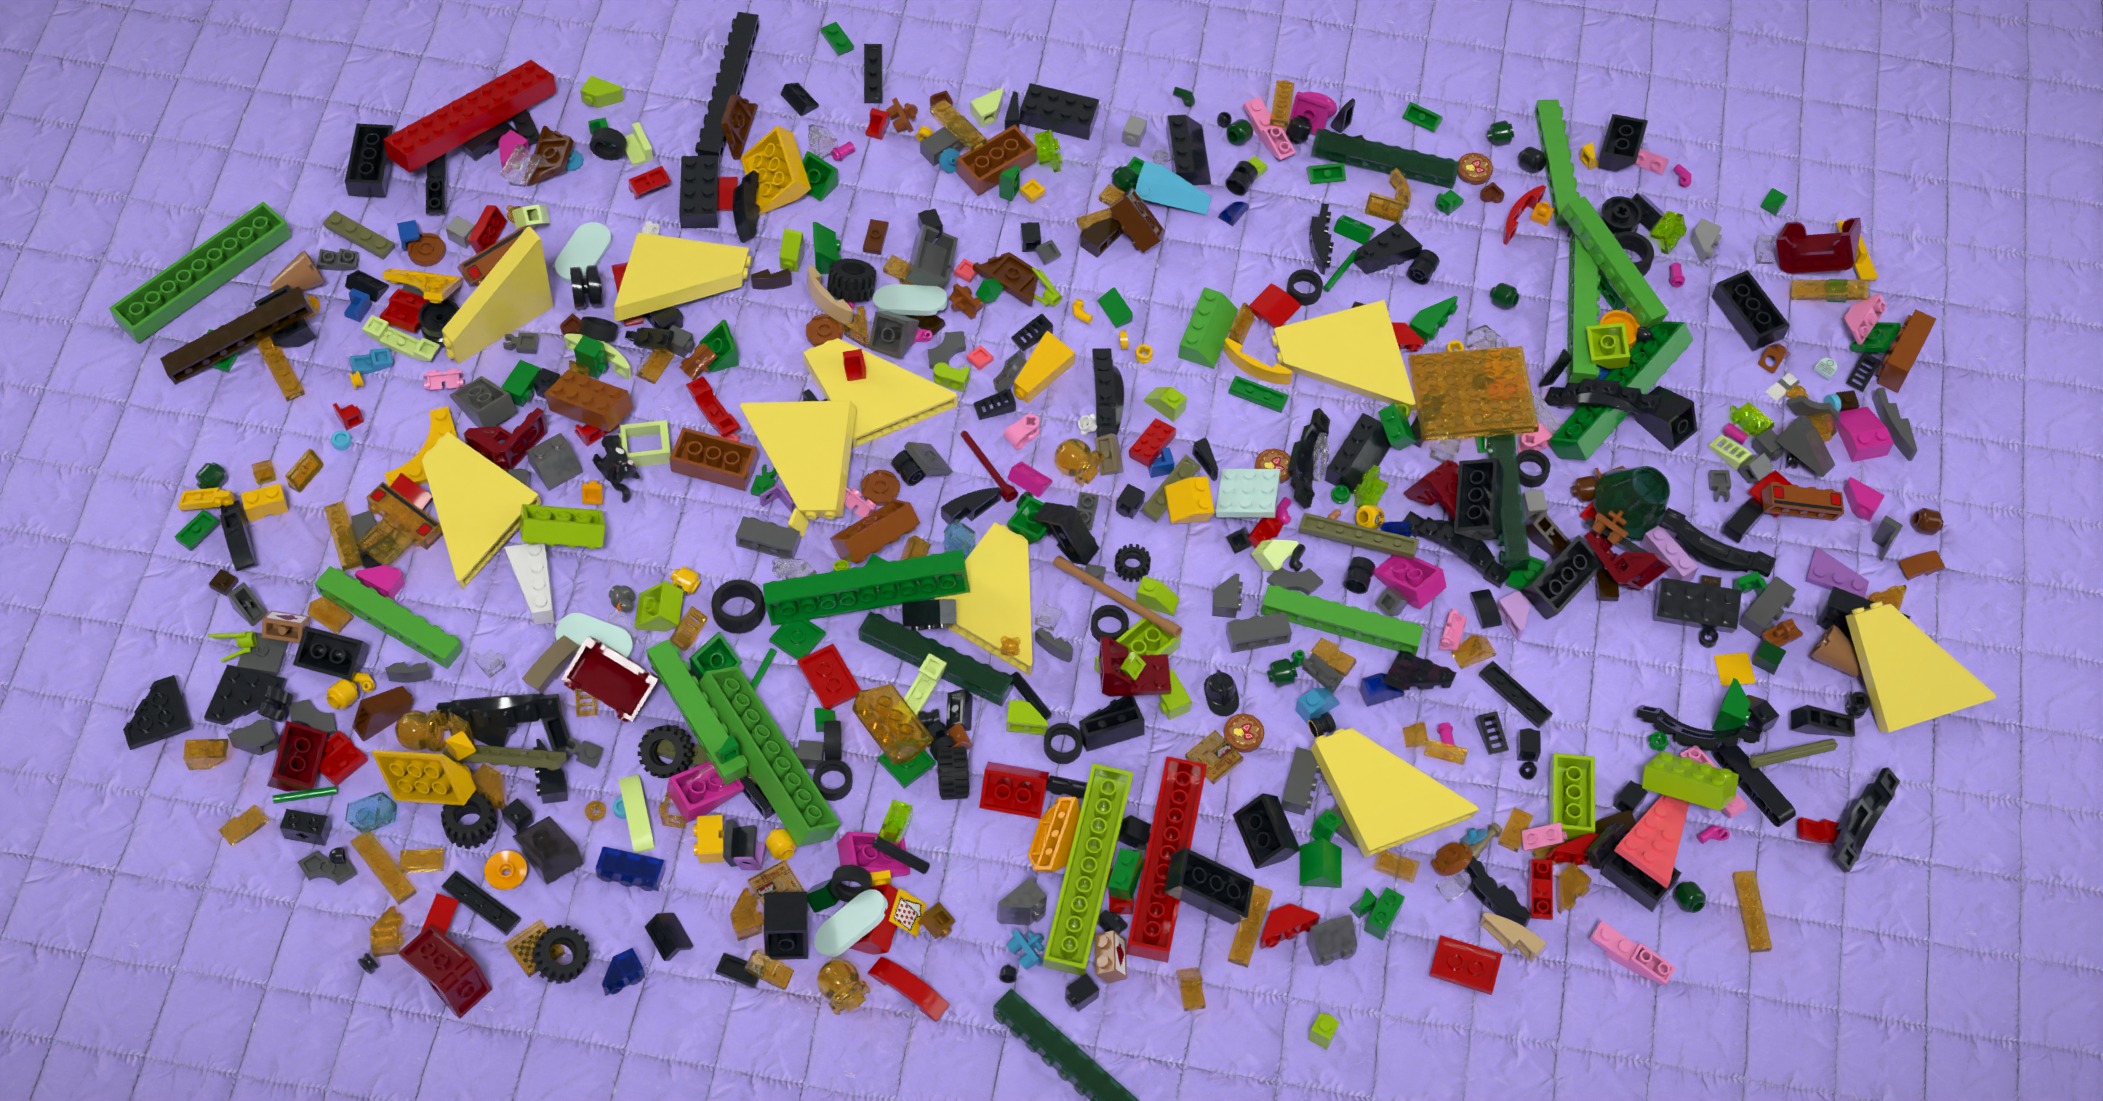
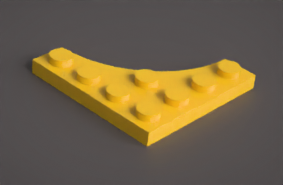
M388 268L383 272V279L389 280L390 283L397 284L401 282L421 289L424 292V299L430 300L431 303H441V301L445 300L463 284V277L393 268Z
M448 406L429 411L431 424L425 444L406 464L385 473L388 488L400 473L417 485L428 483L422 463L424 454L436 445L437 440L447 432L457 437Z

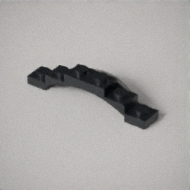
M1092 348L1096 399V438L1111 433L1118 435L1124 406L1123 379L1119 369L1113 365L1111 348Z
M1584 378L1582 383L1567 382L1565 388L1550 387L1544 400L1546 405L1558 406L1560 408L1575 405H1591L1620 409L1635 414H1656L1661 403V396L1642 394L1640 388L1622 387L1621 381Z
M1320 408L1313 410L1311 423L1304 426L1301 441L1294 443L1287 471L1292 477L1290 485L1295 489L1293 497L1304 509L1311 507L1312 499L1315 496L1312 488L1313 475L1320 452L1329 434L1330 419Z
M1669 507L1666 509L1659 526L1675 533V539L1680 540L1688 552L1701 562L1727 571H1744L1746 573L1748 570L1758 571L1759 574L1767 578L1771 574L1776 558L1759 550L1757 552L1746 551L1717 541L1685 519L1686 515Z
M1410 511L1400 524V529L1411 536L1427 538L1454 551L1473 565L1484 576V580L1499 589L1511 573L1509 569L1496 562L1495 556H1493L1482 540L1479 541L1456 534L1454 532V522L1433 520L1430 517L1425 520Z
M539 693L469 698L438 703L436 706L440 725L475 726L476 730L516 727L518 723L537 722L540 717L561 716L562 714L559 694L545 695Z
M1641 705L1638 708L1636 716L1637 718H1642L1644 722L1653 723L1656 721L1655 729L1661 730L1664 734L1671 735L1676 733L1674 741L1680 742V745L1688 747L1696 745L1706 751L1716 749L1719 742L1726 747L1737 746L1741 739H1744L1743 741L1747 743L1759 742L1763 737L1764 729L1747 725L1724 731L1698 729L1676 720L1662 708Z
M1889 767L1882 768L1875 782L1867 784L1861 797L1851 802L1836 829L1839 835L1834 843L1837 849L1832 856V860L1843 873L1850 872L1855 862L1859 860L1867 838L1895 795V790L1900 780Z

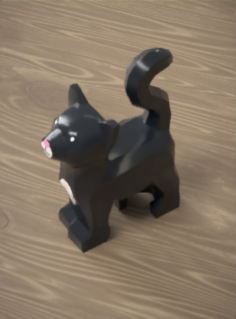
M619 435L604 436L601 443L607 454L604 458L595 454L592 461L605 479L612 484L614 489L622 491V502L627 503L631 497L630 490L625 484H620V482L625 478L631 477L639 479L640 476L636 471L635 463L628 458L627 452L621 447Z

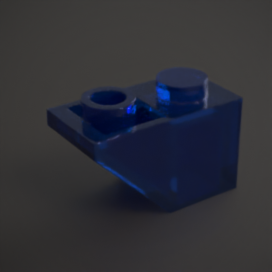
M1384 673L1362 678L1359 689L1367 707L1402 697L1405 693L1400 689L1383 683L1387 675Z
M633 948L612 957L602 982L605 996L617 994L622 988L638 984L645 978L644 969Z

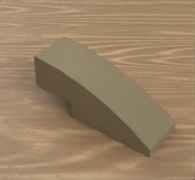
M563 635L538 658L522 680L543 694L554 678L557 680L581 646Z

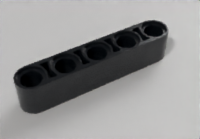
M1721 745L1713 751L1714 759L1723 769H1729L1733 773L1739 774L1737 785L1774 826L1780 827L1796 816V810L1759 768H1751L1748 762L1750 758L1738 745H1734V747Z

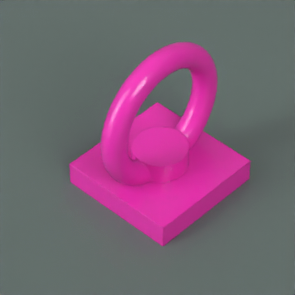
M1298 91L1295 96L1290 119L1297 115L1307 117L1312 124L1311 133L1322 137L1328 117L1333 116L1337 112V105L1334 100L1324 94L1317 92L1302 93Z

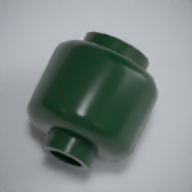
M1238 119L1228 126L1226 131L1227 138L1232 144L1240 146L1252 138L1253 128L1247 120Z
M1506 120L1492 123L1490 130L1487 131L1489 142L1493 141L1495 146L1511 143L1512 138H1514L1512 124H1509Z
M1128 166L1116 168L1111 175L1112 184L1120 192L1125 193L1131 187L1134 190L1136 189L1139 177Z
M1499 283L1490 292L1492 304L1505 310L1515 307L1519 301L1517 289L1505 283Z
M215 462L212 464L205 463L195 475L198 481L196 485L200 489L220 487L226 479L224 474L226 471Z
M1287 658L1272 662L1270 670L1267 671L1270 683L1274 682L1277 687L1293 684L1295 677H1298L1294 661L1290 662Z
M1689 881L1682 882L1676 887L1674 899L1685 912L1696 913L1705 906L1706 895L1698 884Z

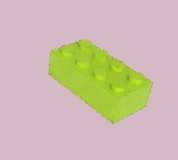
M522 504L519 524L522 542L527 544L545 543L549 546L561 544L572 548L577 546H585L589 549L603 547L605 522L602 510Z
M1142 618L1116 641L1126 646L1129 653L1131 651L1138 655L1168 654L1169 657L1180 648L1182 635L1180 634L1179 637L1175 638L1157 625ZM1098 655L1095 657L1094 670L1100 674Z
M1660 752L1645 765L1642 788L1722 811L1736 797L1739 774L1733 773L1729 769L1712 767L1709 763L1694 762L1691 758L1677 757L1670 752Z
M1553 753L1549 763V825L1561 822L1562 832L1566 831L1567 833L1566 840H1574L1588 833H1595V757Z

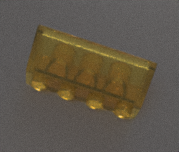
M892 684L857 692L852 710L893 765L911 761L933 742L934 738Z

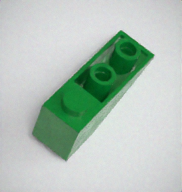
M1457 296L1420 310L1410 322L1409 327L1424 340L1425 345L1431 339L1434 340L1436 338L1439 328H1443L1449 319V315H1454L1458 308V305H1456Z

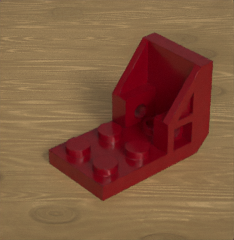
M537 407L527 415L525 421L520 426L514 429L512 434L500 426L468 428L463 434L468 446L508 473L509 469L513 470L527 455V450L536 446L548 431L544 411ZM500 440H505L502 444L498 443Z
M1447 459L1407 489L1404 494L1408 499L1430 506L1439 500L1455 521L1458 464Z
M1591 531L1584 535L1615 582L1628 589L1640 591L1671 568L1667 560L1655 553L1623 552L1621 555H1618L1610 549L1613 546L1606 537L1603 539L1599 533L1596 535Z
M1101 637L1099 668L1102 694L1109 697L1171 694L1168 654L1139 655L1146 665L1135 681L1131 679V675H1126L1120 669L1124 660L1129 655L1128 648L1110 637Z
M431 924L398 952L402 960L427 979L434 992L459 1019L492 990L473 958Z

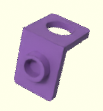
M779 484L760 495V505L762 507L779 498L791 513L794 510L792 497ZM773 493L770 498L765 500L769 494Z
M756 843L755 859L753 857H734L733 861L741 870H761L766 849L765 843Z

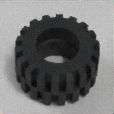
M844 258L834 261L829 267L828 292L838 299H844V301L861 302L868 300L874 294L876 270L869 263L858 259Z
M663 725L647 731L648 734L643 735L641 738L643 742L638 745L641 748V751H638V756L642 757V760H639L641 765H645L643 769L646 772L650 771L651 776H658V778L662 779L669 778L686 771L688 765L692 764L693 760L691 757L695 756V751H692V747L695 746L694 742L690 743L691 736L686 735L684 729H678L679 726ZM663 739L669 740L675 747V758L670 764L661 761L657 754V747Z
M964 746L939 748L937 752L939 795L941 799H967L969 795L967 750Z
M474 791L464 806L443 805L444 811H441V822L445 835L452 844L456 843L457 847L461 848L464 845L465 849H470V846L478 848V844H486V839H491L493 837L492 832H496L497 818L490 799H486L483 793L478 795V792ZM467 814H477L480 816L478 821L472 825H461L458 823Z
M557 925L554 929L551 927L546 932H543L535 944L532 953L534 954L532 962L536 964L534 968L536 972H541L539 976L542 978L546 976L548 982L552 983L555 980L556 984H561L562 981L568 983L571 979H576L582 973L589 961L590 950H588V941H584L585 936L583 933L581 935L578 934V929L571 930L569 925H566L565 928H562V925ZM556 944L565 945L572 952V962L565 965L554 962L550 957L549 948Z

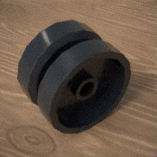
M1615 196L1604 202L1599 216L1611 233L1615 235L1624 231L1636 233L1642 212L1639 205L1632 199Z
M597 265L586 267V278H583L580 266L570 267L575 309L586 307V296H589L592 307L602 306V285Z
M445 299L441 303L427 301L420 308L418 320L423 338L439 344L440 347H446L442 341L444 338L442 329L459 310L455 302L450 299Z

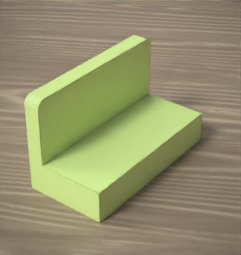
M640 123L632 124L633 134L625 136L627 142L625 152L632 166H637L652 161L653 153Z

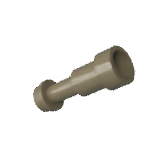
M1497 823L1488 826L1489 831L1485 839L1469 845L1476 860L1480 857V853L1488 846L1487 843L1494 836L1499 837L1501 835L1502 828Z

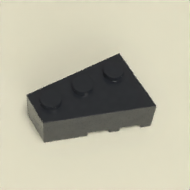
M1397 222L1356 249L1354 263L1365 274H1370L1387 269L1390 265L1404 264V261L1414 259L1417 253L1422 250L1423 245Z
M1045 502L1032 518L1036 523L1041 522L1046 528L1045 533L1048 536L1052 534L1059 542L1057 544L1059 549L1072 563L1087 565L1100 549L1095 542V538L1089 532L1086 523L1080 517L1077 508L1072 505Z
M1123 696L1118 700L1114 699L1104 709H1098L1079 721V730L1083 737V745L1086 752L1144 735L1145 720L1134 696Z

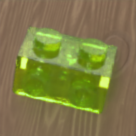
M1052 130L1034 134L1039 164L1050 162L1054 173L1060 172V164L1063 163L1061 153H1058V149H1060L1058 138H1054Z
M1666 211L1651 231V237L1660 239L1662 253L1668 255L1676 247L1680 238L1685 235L1687 227L1685 226L1684 215Z
M1747 402L1739 409L1734 405L1730 407L1732 422L1741 426L1746 434L1752 435L1754 438L1769 428H1774V422L1750 402Z
M1373 465L1370 471L1367 470L1362 479L1363 483L1357 485L1353 494L1356 496L1354 506L1360 508L1363 505L1378 504L1389 485L1388 482L1379 479L1380 467Z

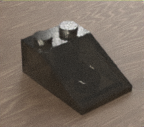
M550 816L512 836L537 875L546 885L584 864L577 845Z

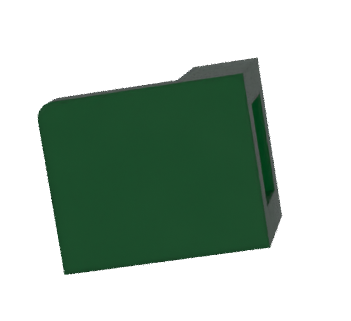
M1764 640L1752 664L1774 675L1786 651Z
M832 878L812 886L807 892L808 903L814 913L832 907L839 901L830 890Z

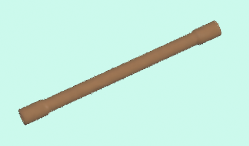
M1059 555L1054 559L1053 565L1058 569L1071 574L1137 613L1173 637L1177 638L1182 633L1181 626L1156 614L1078 568Z

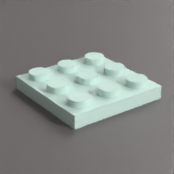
M1222 469L1216 517L1275 518L1281 477L1280 469Z

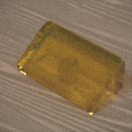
M1370 192L1365 214L1400 223L1406 202Z
M1245 302L1242 303L1229 333V338L1241 345L1254 321V315Z
M653 349L636 373V376L655 384L674 357V354L669 350Z
M311 448L305 452L285 475L288 486L299 493L305 489L324 467L323 462Z
M913 535L907 540L900 560L927 556L931 544Z
M325 596L310 602L307 612L310 617L336 634L340 633L354 618L351 613Z
M449 713L448 728L451 736L463 731L471 743L475 745L469 722L453 713Z

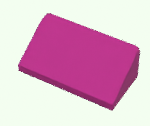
M1022 461L1011 467L1008 475V480L1036 497H1040L1053 481Z

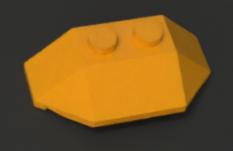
M1058 797L1055 801L1056 804L1050 807L1039 820L1027 855L1036 872H1054L1067 866L1080 815L1079 803L1076 797Z

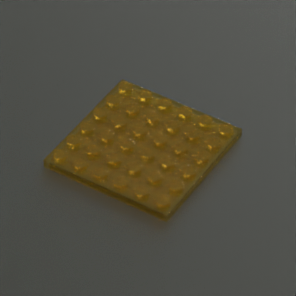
M1522 346L1408 355L1422 441L1538 432L1539 425Z

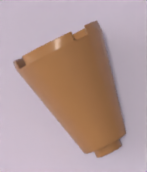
M304 250L270 281L271 286L269 288L271 292H274L288 284L291 289L299 286L304 291L322 285L325 280L308 253Z
M1832 625L1821 636L1820 642L1814 645L1810 656L1853 677L1863 676L1854 645L1837 626Z

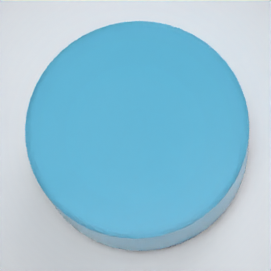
M1835 393L1825 396L1824 403H1831L1839 412L1841 409L1839 396Z
M340 430L332 435L331 442L336 450H346L351 446L352 439L347 431Z
M617 798L612 806L614 815L620 819H626L623 798Z

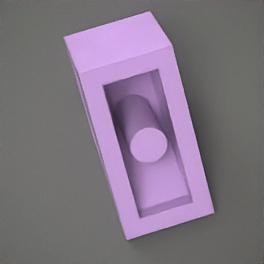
M1517 591L1500 599L1497 607L1500 617L1518 641L1522 637L1530 605L1528 599L1522 596L1520 591Z

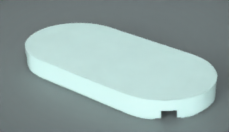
M589 222L577 228L555 261L557 275L562 281L571 283L570 267L580 266L583 278H586V267L599 264L611 245V233L605 225Z
M890 284L879 288L873 295V303L875 308H878V311H889L899 315L931 316L937 314V311L940 309L941 311L944 310L948 304L946 292L937 286Z
M572 613L560 620L555 631L557 640L565 635L582 646L587 636H592L627 658H630L633 653L632 638L626 630L583 613Z
M874 889L866 890L857 895L819 927L814 939L816 950L825 957H837L844 953L883 920L885 908L887 909L888 907L885 896Z

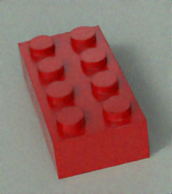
M486 205L467 240L477 254L496 242L507 222L496 205Z
M1155 418L1129 449V458L1150 468L1151 464L1160 456L1162 449L1166 448L1176 436V428Z

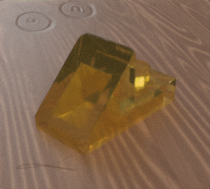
M857 306V314H853L854 322L843 325L844 335L864 348H868L869 336L864 306Z
M1198 968L1176 970L1184 1011L1204 1009L1206 1004L1202 990L1203 978Z

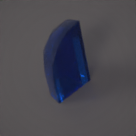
M1243 201L1230 203L1222 210L1218 218L1234 226L1249 209V204Z
M1384 522L1380 527L1381 531L1411 537L1410 522Z

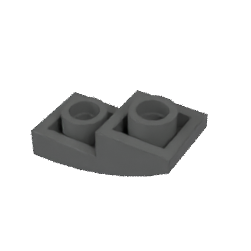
M341 248L339 252L320 249L317 268L335 271L356 269L359 252Z
M1080 492L1077 510L1082 520L1086 523L1088 530H1092L1099 495Z
M1043 627L1035 631V641L1045 651L1063 661H1072L1073 647L1068 641L1065 642L1061 636L1054 640L1053 635L1049 631L1046 632Z
M405 661L393 663L385 667L389 681L410 683L432 679L427 662L417 663L407 668Z

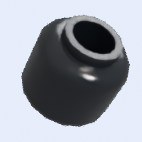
M1297 115L1290 119L1286 134L1290 137L1289 140L1291 142L1299 144L1308 140L1312 130L1310 119L1302 115Z
M1527 147L1518 155L1519 166L1528 172L1537 173L1545 167V154L1534 147Z

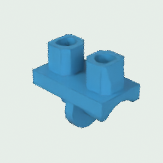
M1017 929L1013 931L1012 935L1014 937L1006 946L1014 955L1022 948L1025 950L1026 954L1018 959L1022 967L1028 970L1035 964L1041 966L1043 960L1034 948L1039 952L1044 949L1041 945L1044 940L1042 934L1035 936L1032 932H1029L1027 937L1030 940L1027 941L1024 935L1019 933Z

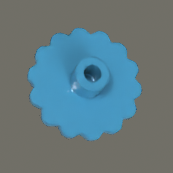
M955 148L943 150L939 158V166H941L943 171L946 173L956 172V158L961 156L959 151H956Z
M571 150L565 170L575 171L579 169L584 161L582 154Z
M1470 828L1467 830L1468 834L1463 836L1460 843L1465 842L1471 845L1480 842L1488 835V831Z

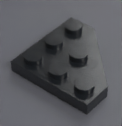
M1400 650L1383 683L1402 691L1410 690V687L1417 686L1419 690L1433 689L1436 685H1441L1442 688H1450L1457 672L1452 671L1448 667L1434 664L1429 659L1414 656L1411 652Z
M227 664L205 713V721L227 725L241 715L246 716L257 711L261 702L266 701L264 695L268 686L284 690L287 684L286 678Z
M175 675L153 682L150 692L145 699H142L134 712V717L130 723L127 722L123 729L130 750L192 730Z

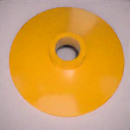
M509 850L500 851L488 859L485 864L484 875L487 882L493 888L510 890L519 886L524 881L527 875V864L525 859L517 852ZM506 871L510 872L509 875H503V873Z

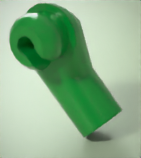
M1297 650L1291 655L1295 667L1301 666L1302 662L1306 659L1305 653L1302 650Z

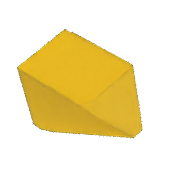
M1593 142L1582 147L1579 157L1589 170L1599 166V162L1595 158Z
M463 731L445 739L448 752L457 761L476 752L475 747Z

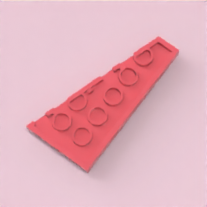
M1662 795L1620 841L1614 851L1667 888L1671 881L1690 802Z

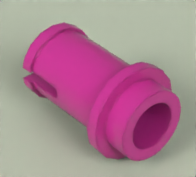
M849 141L838 148L834 147L831 151V156L835 161H841L843 157L854 153L855 147Z
M1672 263L1669 266L1671 272L1670 283L1674 287H1681L1685 282L1681 264Z
M1729 422L1723 430L1726 437L1730 436L1741 443V445L1749 436V434L1737 428L1735 423L1731 424Z
M1448 722L1439 724L1437 729L1441 737L1443 750H1451L1456 747L1452 734L1453 726Z

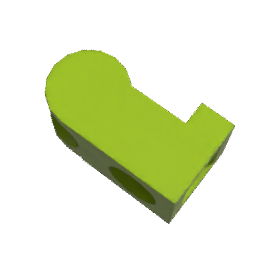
M940 362L933 368V380L944 387L964 392L970 380V368L963 366L962 370Z

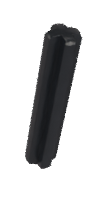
M1017 671L1011 674L1010 681L1025 700L1030 702L1046 721L1052 717L1051 711L1022 675Z
M879 836L874 838L871 846L876 850L922 874H926L929 870L930 864Z

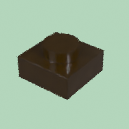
M1854 390L1836 392L1841 400L1839 412L1859 408L1860 405Z
M220 569L210 581L209 586L211 589L228 596L227 594L232 591L239 580L236 576Z

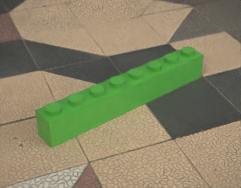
M1559 99L1537 100L1534 113L1541 150L1546 158L1545 171L1552 208H1554L1556 226H1569L1561 212L1568 202L1580 198V194L1576 191L1577 179L1573 176L1574 164L1570 161L1571 149H1568L1569 138L1568 135H1565L1566 122L1562 120L1563 107H1560Z
M1583 196L1568 202L1561 212L1562 216L1635 316L1638 323L1642 327L1647 328L1662 323L1669 313L1588 199Z
M329 566L315 582L318 594L446 669L462 653L460 640L456 636L446 634L437 625L432 626L422 616H415L405 606L400 607L396 605L391 598H384L374 588H367L360 580L348 577L339 568L336 570Z
M1268 585L1261 608V615L1267 616L1275 612H1286L1288 621L1291 623L1397 652L1400 650L1413 653L1414 656L1417 654L1424 628L1414 622L1401 621L1395 617H1387L1377 612L1364 611L1355 606L1342 605L1336 601L1331 602L1318 596L1305 595L1299 591L1283 589L1277 585Z
M669 639L647 649L648 661L724 785L726 786L746 776L748 762L743 754L724 764H721L716 757L715 752L722 748L729 737L727 735L729 734L728 729L724 723H720L717 719L719 715L716 709L709 706V699L704 691L701 692L698 688L700 685L694 675L691 676L688 672L690 668L687 662L680 659V652L675 644L672 645Z

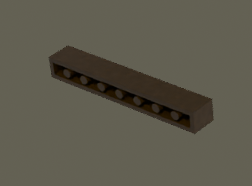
M298 286L237 317L233 321L221 325L208 334H204L200 338L185 344L181 348L169 352L161 357L160 360L167 376L176 385L311 315L314 311L307 296Z

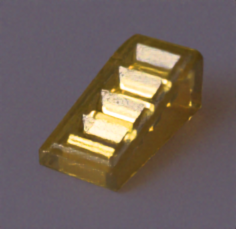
M691 606L669 640L683 651H686L694 642L708 617ZM690 616H692V617L695 618L697 621H699V624H698L696 621H694L692 618H690Z
M575 688L576 716L597 715L596 698L591 695H579V692L584 691ZM592 699V702L580 703V700ZM593 706V710L580 711V707Z

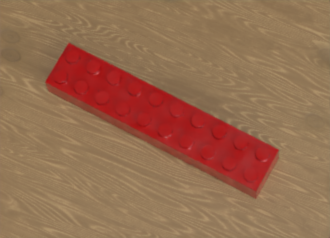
M529 60L384 138L387 157L410 173L555 94L554 74L534 61Z
M1166 756L1127 943V955L1168 963L1180 900L1164 893L1171 854L1184 848L1191 850L1207 764Z

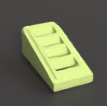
M1722 434L1708 445L1713 452L1736 471L1739 470L1738 467L1752 456L1749 450ZM1720 442L1723 443L1721 447L1717 446Z

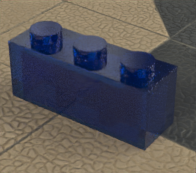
M603 846L595 870L597 878L604 882L615 881L626 887L637 886L645 891H659L666 867L663 859Z

